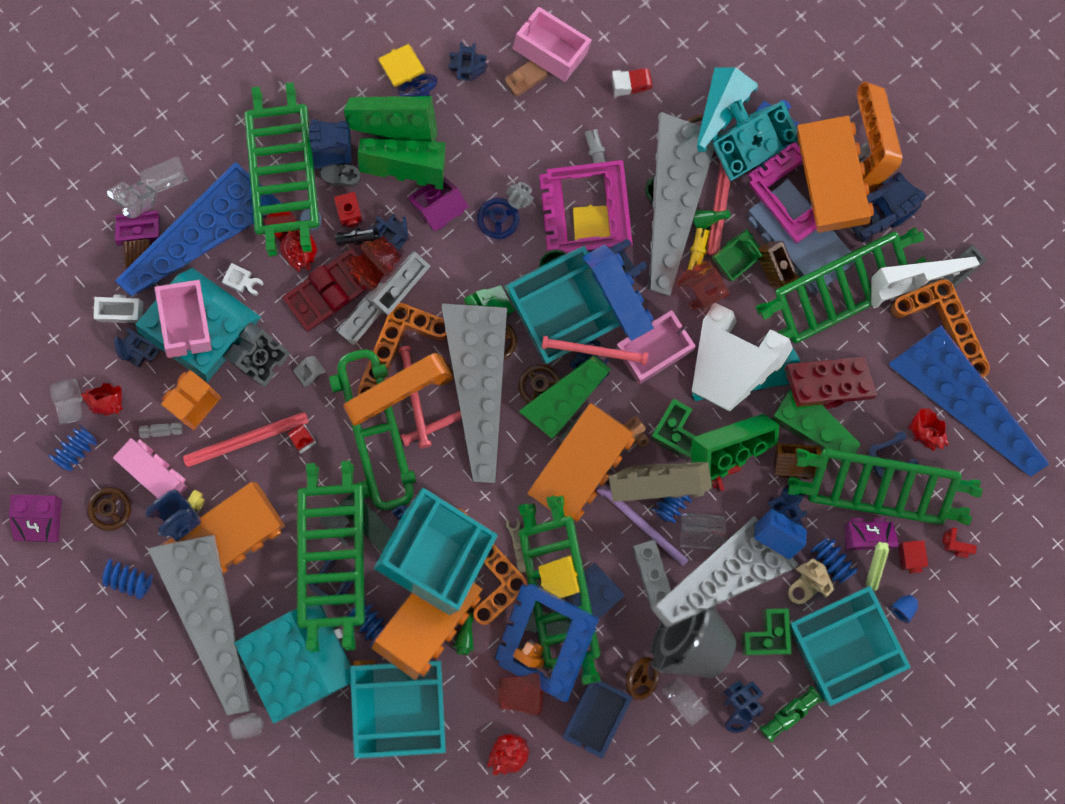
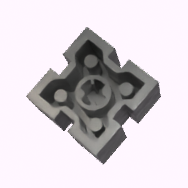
M249 322L239 336L243 340L239 345L233 344L223 358L240 369L252 381L265 388L275 375L272 372L273 368L276 365L281 367L290 355V352L281 344L272 340L273 338L264 330Z

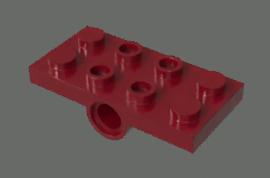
M350 248L328 265H322L313 270L307 280L285 294L282 299L308 333L373 287L377 280L354 249Z
M865 357L787 364L784 368L796 407L823 404L824 408L832 409L843 405L845 402L875 399L877 396Z

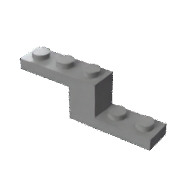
M412 251L385 284L377 282L338 327L336 332L354 346L381 313L389 315L429 269L430 265L415 251Z

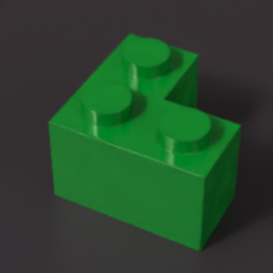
M673 398L650 440L688 461L691 458L692 438L696 436L682 427L693 409Z
M789 609L763 610L764 632L742 633L743 656L791 654Z

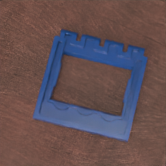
M522 584L516 598L522 604L515 602L509 620L514 622V624L507 623L501 638L507 644H499L494 658L500 661V667L563 702L568 701L599 618L535 584H529L528 586ZM535 601L572 619L551 678L546 677L543 672L533 667L526 666L513 657L523 636Z

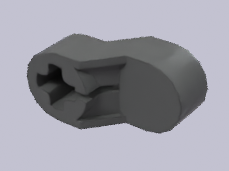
M334 164L322 167L321 169L323 182L330 186L353 188L361 181L359 170L351 165Z

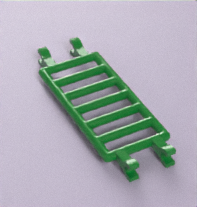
M294 82L285 83L288 106L263 109V94L261 93L260 86L251 87L254 110H248L244 114L254 231L257 235L265 234L266 251L269 257L277 256L275 233L300 230L303 253L312 252L309 229L319 226L313 156L310 146L308 107L305 104H297ZM300 113L301 123L254 129V118ZM302 132V142L260 148H256L255 137ZM298 151L304 152L303 162L257 167V156ZM301 170L306 172V181L259 187L258 176ZM307 189L308 200L261 206L260 195ZM309 209L310 220L263 226L262 215Z
M914 227L899 237V234L893 231L778 288L775 291L776 299L755 306L757 314L761 315L765 320L771 317L773 313L781 310L787 327L777 331V333L789 339L791 338V341L795 344L872 306L871 285L862 256L873 251L878 270L887 266L881 247L892 242L899 266L908 265L903 248L925 240L923 232H918L917 228ZM922 256L919 259H917L913 264L927 263L931 261H926V258ZM854 261L866 300L856 305L854 304L843 270V266ZM834 270L847 307L846 310L838 314L835 313L824 279V275ZM816 280L828 319L818 324L804 285ZM797 290L809 325L808 329L800 333L796 329L785 297L786 294Z
M797 449L796 458L798 459L796 466L806 467L809 465L815 466L817 469L812 483L790 476L787 482V486H789L788 494H807L808 501L811 503L943 525L946 519L970 525L972 516H969L970 508L960 507L958 509L951 507L956 491L968 493L977 498H980L983 492L982 488H979L980 480H961L962 474L958 471L832 449H823L821 455ZM829 458L842 460L831 497L818 495ZM851 462L864 464L853 499L852 501L839 499ZM872 467L886 468L874 504L862 503L861 500ZM894 470L907 471L895 508L882 506ZM916 474L929 475L917 511L904 510ZM938 477L951 479L938 516L925 514Z
M341 461L342 485L319 487V467H316L315 463L306 464L307 487L299 488L297 491V626L300 629L307 628L306 650H310V652H320L318 628L343 626L342 647L345 650H355L354 625H362L364 623L363 486L361 484H353L354 465L351 464V461ZM354 493V506L306 509V496ZM354 515V528L306 531V518ZM355 536L354 550L306 553V540ZM355 558V572L306 575V562ZM355 581V594L306 597V584ZM355 603L354 617L306 619V606Z
M564 496L546 498L553 520L541 524L536 523L535 503L519 505L518 509L523 517L525 528L519 530V538L528 584L537 585V579H541L539 570L535 571L533 557L570 548L572 563L575 572H577L576 578L580 590L579 595L582 606H578V608L592 614L574 520L571 516L565 517L563 508L565 504ZM566 526L567 540L530 549L528 536ZM535 601L533 610L540 645L544 647L542 652L543 659L545 660L544 666L554 670L558 658L552 659L550 645L563 643L568 632L547 636L545 623L568 617L558 612L543 615L541 603ZM596 630L589 644L590 651L586 652L582 663L583 685L600 682V676L594 664V659L600 656Z

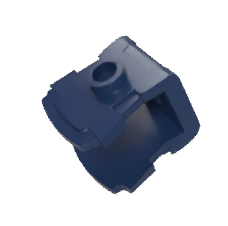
M176 489L170 490L158 498L147 508L145 513L146 517L161 518L164 523L158 528L159 532L157 534L164 537H173L176 542L202 523L190 502Z

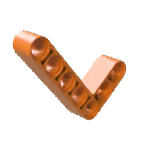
M863 82L857 90V99L871 154L863 161L865 175H862L864 183H868L869 193H873L876 188L899 168L902 162V152L885 89L869 82Z
M945 279L939 280L902 295L892 303L891 313L899 319L935 306L946 332L972 365H978L981 368L982 378L989 373V363L955 288L950 281ZM939 286L947 291L945 296L938 293L937 288ZM918 295L925 296L927 300L925 304L919 302ZM898 303H904L907 311L899 310ZM951 306L955 310V315L948 314L946 307ZM958 325L963 328V335H959L955 331V326ZM965 345H969L972 348V355L964 351Z
M399 303L387 316L373 352L378 356L380 351L384 349L390 351V355L385 359L378 356L381 365L386 364L389 373L406 329L437 341H445L447 339L446 331L443 334L435 333L437 326H445L444 319L404 303ZM399 310L406 312L405 317L402 319L395 318V313ZM418 318L426 320L425 325L421 327L416 326L414 323ZM390 330H396L398 335L394 339H389L387 333ZM370 360L358 387V395L377 385L376 379L370 376L373 371Z
M434 353L351 399L343 407L351 423L355 426L431 383L437 386L449 383L455 379L454 373L446 358Z
M456 508L468 516L464 510ZM495 544L491 547L494 550L493 555L486 558L484 564L502 584L474 610V618L481 625L491 623L516 600L519 591H515L510 587L512 580L520 579L524 585H527L523 575ZM506 563L508 565L507 573H497V564ZM497 594H504L507 601L503 606H498L494 603V597ZM479 610H489V619L486 621L478 619L477 614Z

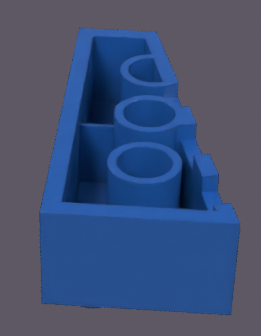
M605 244L583 256L585 264L593 270L591 274L594 280L603 289V296L610 307H613L612 311L630 341L654 329L651 323L654 319L648 309L644 310L641 304L644 300L639 291H634L632 287L634 281L629 272L625 273L621 267L625 265L621 256L618 253L614 254Z

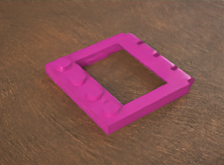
M794 142L780 152L783 159L776 154L763 163L766 171L759 166L747 174L750 179L749 186L793 242L797 244L817 230L813 209L810 208L793 220L776 195L772 194L767 188L803 163L800 147Z
M623 160L547 169V174L539 175L540 189L549 190V193L541 194L543 211H551V214L543 215L545 232H554V235L546 236L547 251L557 249L569 253L582 246H585L587 251H593L604 244L611 248L625 239H629L632 243L630 246H633ZM604 175L610 237L599 238V236L580 238L577 241H568L561 180Z

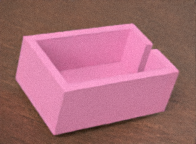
M538 6L528 19V22L517 32L512 49L566 82L587 55L591 39Z
M200 280L155 287L167 358L188 355L187 350H191L192 354L212 351Z
M672 310L652 322L654 329L633 341H630L627 337L616 345V350L641 354L648 352L646 365H641V362L623 360L638 385L690 354L696 347L685 330L681 332L680 336L677 334L681 331L682 324Z
M131 438L113 457L114 460L157 498L174 489L182 495L188 488L184 484L186 479L173 468L169 470L168 467L170 465L157 454L153 456L154 450L140 439L136 442Z

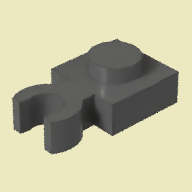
M345 515L326 516L319 519L327 529L346 528L350 524ZM340 537L341 543L347 546L348 543L345 541V537Z

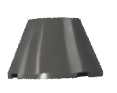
M715 606L669 627L661 621L650 653L654 654V661L651 660L650 662L652 667L660 673L714 678L722 673L731 661L736 648V639Z

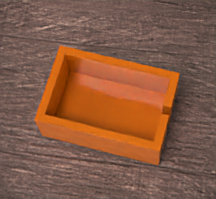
M189 370L178 378L176 389H170L162 398L163 402L161 405L194 431L222 397L209 384Z

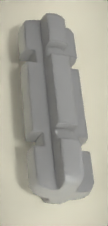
M180 422L172 423L171 425L166 423L151 425V427L148 425L139 427V436L141 438L170 436L171 434L181 435L183 432Z

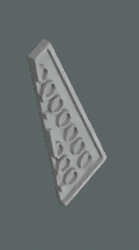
M661 112L658 115L659 128L655 157L657 163L656 176H654V215L651 227L653 228L650 244V249L652 250L648 290L670 296L714 147L711 140L705 152H698L697 141L701 126Z
M442 303V312L473 482L495 483L507 308Z
M754 516L660 601L652 611L669 627L792 571L799 564L793 558L789 560L754 539L755 523L759 521Z
M215 535L148 548L226 714L231 715L250 711L251 707L240 654L234 644L237 640Z

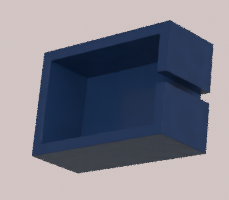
M602 681L589 683L561 738L578 747H581L583 743L585 744L584 750L603 759L633 697Z

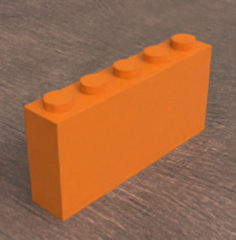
M849 115L797 125V138L817 233L869 224L871 216L874 215L873 205L868 203L867 195H869L868 183H864L862 175H865L863 162L859 163L858 155L861 154L859 142L855 143L853 136L856 135V127L854 122H850Z
M590 403L527 494L549 510L551 509L547 504V497L564 496L565 504L563 508L565 517L571 516L573 520L578 522L585 513L582 510L585 504H591L597 496L595 490L599 484L604 486L610 475L607 473L611 467L616 468L623 459L620 454L624 449L629 450L635 442L633 438L635 433L595 404Z
M250 482L200 517L202 523L178 542L215 535L222 573L224 575L228 572L227 567L233 563L237 565L244 561L247 553L250 551L254 553L264 546V541L269 538L273 540L281 535V530L286 526L257 482ZM172 537L162 545L175 543L176 541Z
M473 582L459 611L450 616L412 593L377 637L372 649L414 680L420 674L424 677L432 666L429 664L433 657L437 659L444 650L442 647L445 641L450 642L457 633L454 629L458 623L462 626L469 617L467 611L470 607L475 609L482 599L479 595L483 589Z

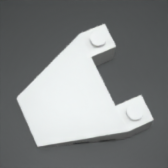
M714 302L702 323L692 393L730 412L750 394L751 390L758 384L761 385L772 372L782 367L793 348L789 338L771 329L760 347L730 334L737 322L732 310Z

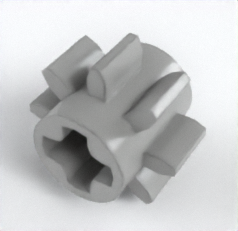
M523 182L514 183L513 186L510 185L506 192L509 195L508 203L517 209H521V207L526 208L534 199L530 195L532 189Z

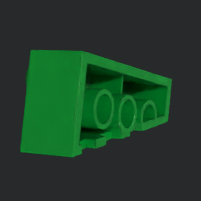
M432 96L349 97L344 108L345 120L348 122L350 130L406 141L431 142L435 141L438 134Z
M360 138L358 148L359 172L380 177L390 175L394 176L396 180L403 182L406 179L417 181L418 185L426 186V183L433 184L435 188L443 190L446 163L445 142Z
M593 355L524 405L519 412L554 439L611 368Z
M791 388L771 418L779 426L812 446L819 445L821 452L823 449H832L856 453L861 445L822 405L796 407Z
M760 414L693 437L691 463L708 462L711 484H713L712 480L718 476L723 478L728 475V470L736 465L741 467L746 464L749 457H757L778 443L779 424L766 415Z

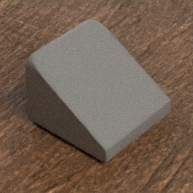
M315 356L306 357L293 369V372L304 387H307L326 373Z

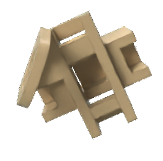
M815 559L799 566L796 570L802 576L790 586L788 597L791 602L797 605L805 603L818 591L827 598L834 588L825 566ZM799 587L804 591L805 595L802 600L794 598V588Z

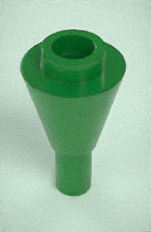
M698 209L695 211L693 223L697 228L704 230L719 222V220L729 219L731 213L729 210L717 212Z
M468 613L469 617L464 622L463 627H461L452 646L456 653L460 655H469V652H474L472 630L474 614Z

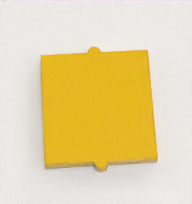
M409 44L397 50L393 49L390 53L378 58L394 87L406 81L410 82L413 78L425 73V69Z
M589 205L588 207H573L575 241L580 238L599 236V238L610 237L607 206Z
M571 556L538 567L542 580L541 586L544 590L559 598L580 592L576 578L577 572L574 571Z

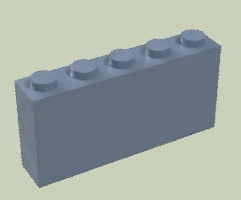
M788 179L771 192L787 209L786 212L793 220L812 208ZM762 201L752 207L746 215L749 225L753 229H758L765 243L770 241L784 242L799 278L851 253L833 230L817 233L816 230L795 244ZM854 261L843 266L844 273L854 266ZM835 270L824 275L827 287L837 279ZM816 280L804 285L808 293H813L814 296L820 293Z

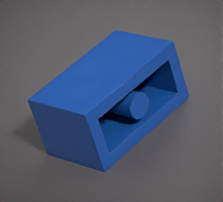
M773 509L755 523L754 539L789 560L806 546L807 530Z

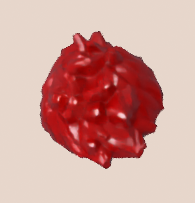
M300 230L288 231L281 239L280 252L290 266L298 272L301 271V268L310 271V263L314 262V257L317 254L315 240L310 234L312 252L303 253Z
M103 383L101 387L88 389L85 393L80 394L83 397V402H86L93 414L97 413V415L103 414L107 416L116 413L119 415V411L123 409L121 406L123 398L120 385L115 387L110 383Z
M930 408L920 409L914 416L912 423L908 426V429L912 430L914 442L919 441L924 445V448L928 447L932 451H935L936 447L943 450L944 445H949L945 420L938 419L937 414Z
M513 733L503 734L497 738L489 754V762L487 764L488 767H493L494 776L501 772L503 775L512 772L516 773L524 766L529 756L527 741L518 734Z

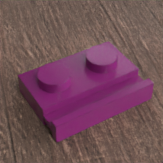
M158 211L115 215V242L117 246L123 245V242L146 239L155 242L160 237V214Z

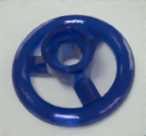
M421 74L410 82H404L398 89L399 97L431 96L429 92L435 88L438 79L433 74ZM408 87L412 88L408 93H405Z
M493 198L486 201L480 207L477 214V223L480 230L486 236L493 239L509 237L516 231L520 221L517 208L512 207L508 200L504 198ZM495 204H502L507 206L509 209L505 210L504 208L499 206L494 207L492 210L488 208ZM484 215L488 216L491 222L495 224V232L490 231L485 226ZM501 215L502 219L496 220L494 217ZM513 215L511 227L502 232V224L506 221L507 217Z

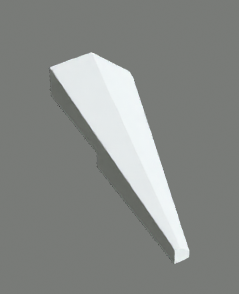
M976 257L880 268L871 278V304L873 308H877L885 300L890 299L894 301L898 296L942 280L944 276L950 274L956 276L960 274V271L976 268L979 262Z

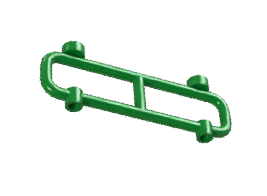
M367 349L358 350L342 356L337 365L338 374L329 376L333 393L343 391L345 402L353 399L346 372V365L349 362L362 358L369 359L377 385L385 381V377L389 376L386 364L381 365L378 356L373 351ZM391 406L384 410L386 423L364 429L361 428V424L353 426L351 423L366 480L357 484L363 486V499L371 497L373 504L381 510H392L399 505L409 504L414 495L413 483H417L414 470L409 471ZM390 431L402 483L405 488V495L402 498L384 502L379 496L364 437Z

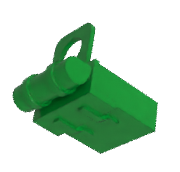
M747 229L738 236H734L726 243V246L711 257L728 281H734L762 257V254L757 249L761 245H758L753 238L754 236Z
M501 285L487 290L476 291L474 294L463 299L466 305L507 308V317L515 311Z

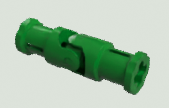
M810 686L807 692L799 698H794L782 710L773 715L774 718L765 726L761 725L759 729L767 740L772 743L775 737L783 731H788L795 723L809 714V710L818 702L822 703L823 699Z

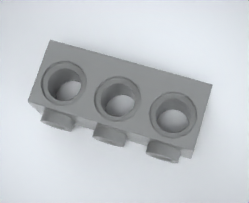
M655 540L632 547L651 611L671 592Z

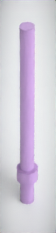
M607 483L604 486L599 484L596 491L599 495L605 496L679 564L684 566L688 562V559L624 501L613 502L611 487Z

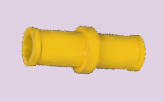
M696 228L694 243L690 247L691 256L687 271L692 272L695 265L694 273L701 272L703 257L707 253L705 248L710 231L705 229L701 238L702 228Z

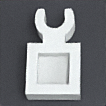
M232 263L222 280L224 285L241 293L247 288L254 296H258L259 293L252 289L253 285L259 284L263 286L264 284L259 278L250 279L252 275L250 271Z

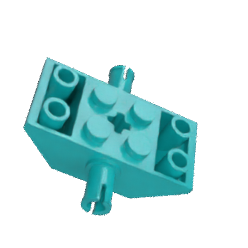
M740 99L729 105L737 122L721 131L717 135L716 140L711 143L729 181H732L756 166H761L766 171L763 163L792 143H796L798 138L796 127L784 101L758 110L748 116Z

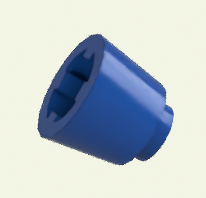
M910 594L907 596L903 595L889 609L899 620L904 623H910L918 610V600Z

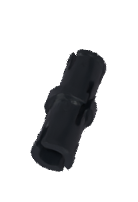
M377 227L367 229L354 228L352 231L337 232L335 240L338 246L353 243L361 245L363 242L379 240L380 233Z

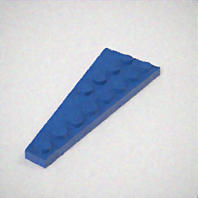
M235 162L115 280V283L132 298L254 225L250 174ZM272 194L260 195L261 206L282 204Z
M942 325L889 362L892 369L1030 477L1049 465L1048 460Z

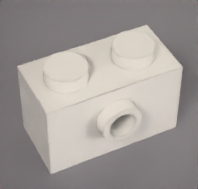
M113 295V298L95 297L94 319L98 322L137 323L143 316L144 302L139 298H127L126 295Z

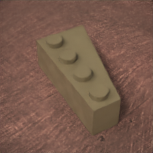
M708 462L630 465L609 476L613 502L662 497L679 498L685 495L700 497L704 495V492L712 488Z

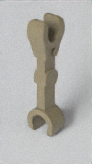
M516 518L517 527L510 528L509 521L507 520L506 528L513 540L517 569L523 574L526 573V566L519 538L521 525L519 519Z

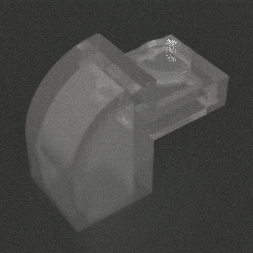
M141 180L132 186L122 181L108 190L107 197L123 208L122 215L128 218H136L154 206L157 191Z
M71 378L51 384L52 402L55 403L60 424L65 425L84 419L79 403L82 401V397L80 396L77 380Z
M680 677L674 679L661 690L690 726H693L708 713V710L695 696V693Z

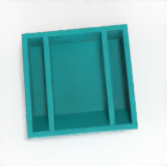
M585 246L562 255L504 285L542 362L545 364L571 351L548 347L542 349L543 336H548V339L586 344L620 326L612 311L613 307H610L602 294L603 289L599 287L591 274L593 270L585 264L582 258L588 254Z
M191 268L177 275L170 284L200 280L212 351L192 354L191 350H187L188 355L172 358L208 383L226 361L223 357L233 344L239 345L243 340L239 336L249 322L256 325L261 316L200 272ZM156 300L135 325L141 336L166 353Z
M422 488L404 512L374 569L450 616L461 608L498 534L425 488Z
M871 586L790 623V633L825 706H832L911 668Z
M321 605L306 606V619L327 618ZM297 609L288 612L234 642L273 724L296 714L351 684V664L333 628H318L320 652L306 650L307 628L300 629L297 626Z
M441 661L429 662L432 666L424 677L420 674L416 680L393 664L350 666L354 759L446 753Z

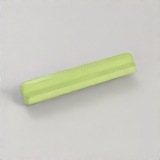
M886 542L877 543L865 583L866 587L871 586L873 591L878 589L888 556L889 545Z

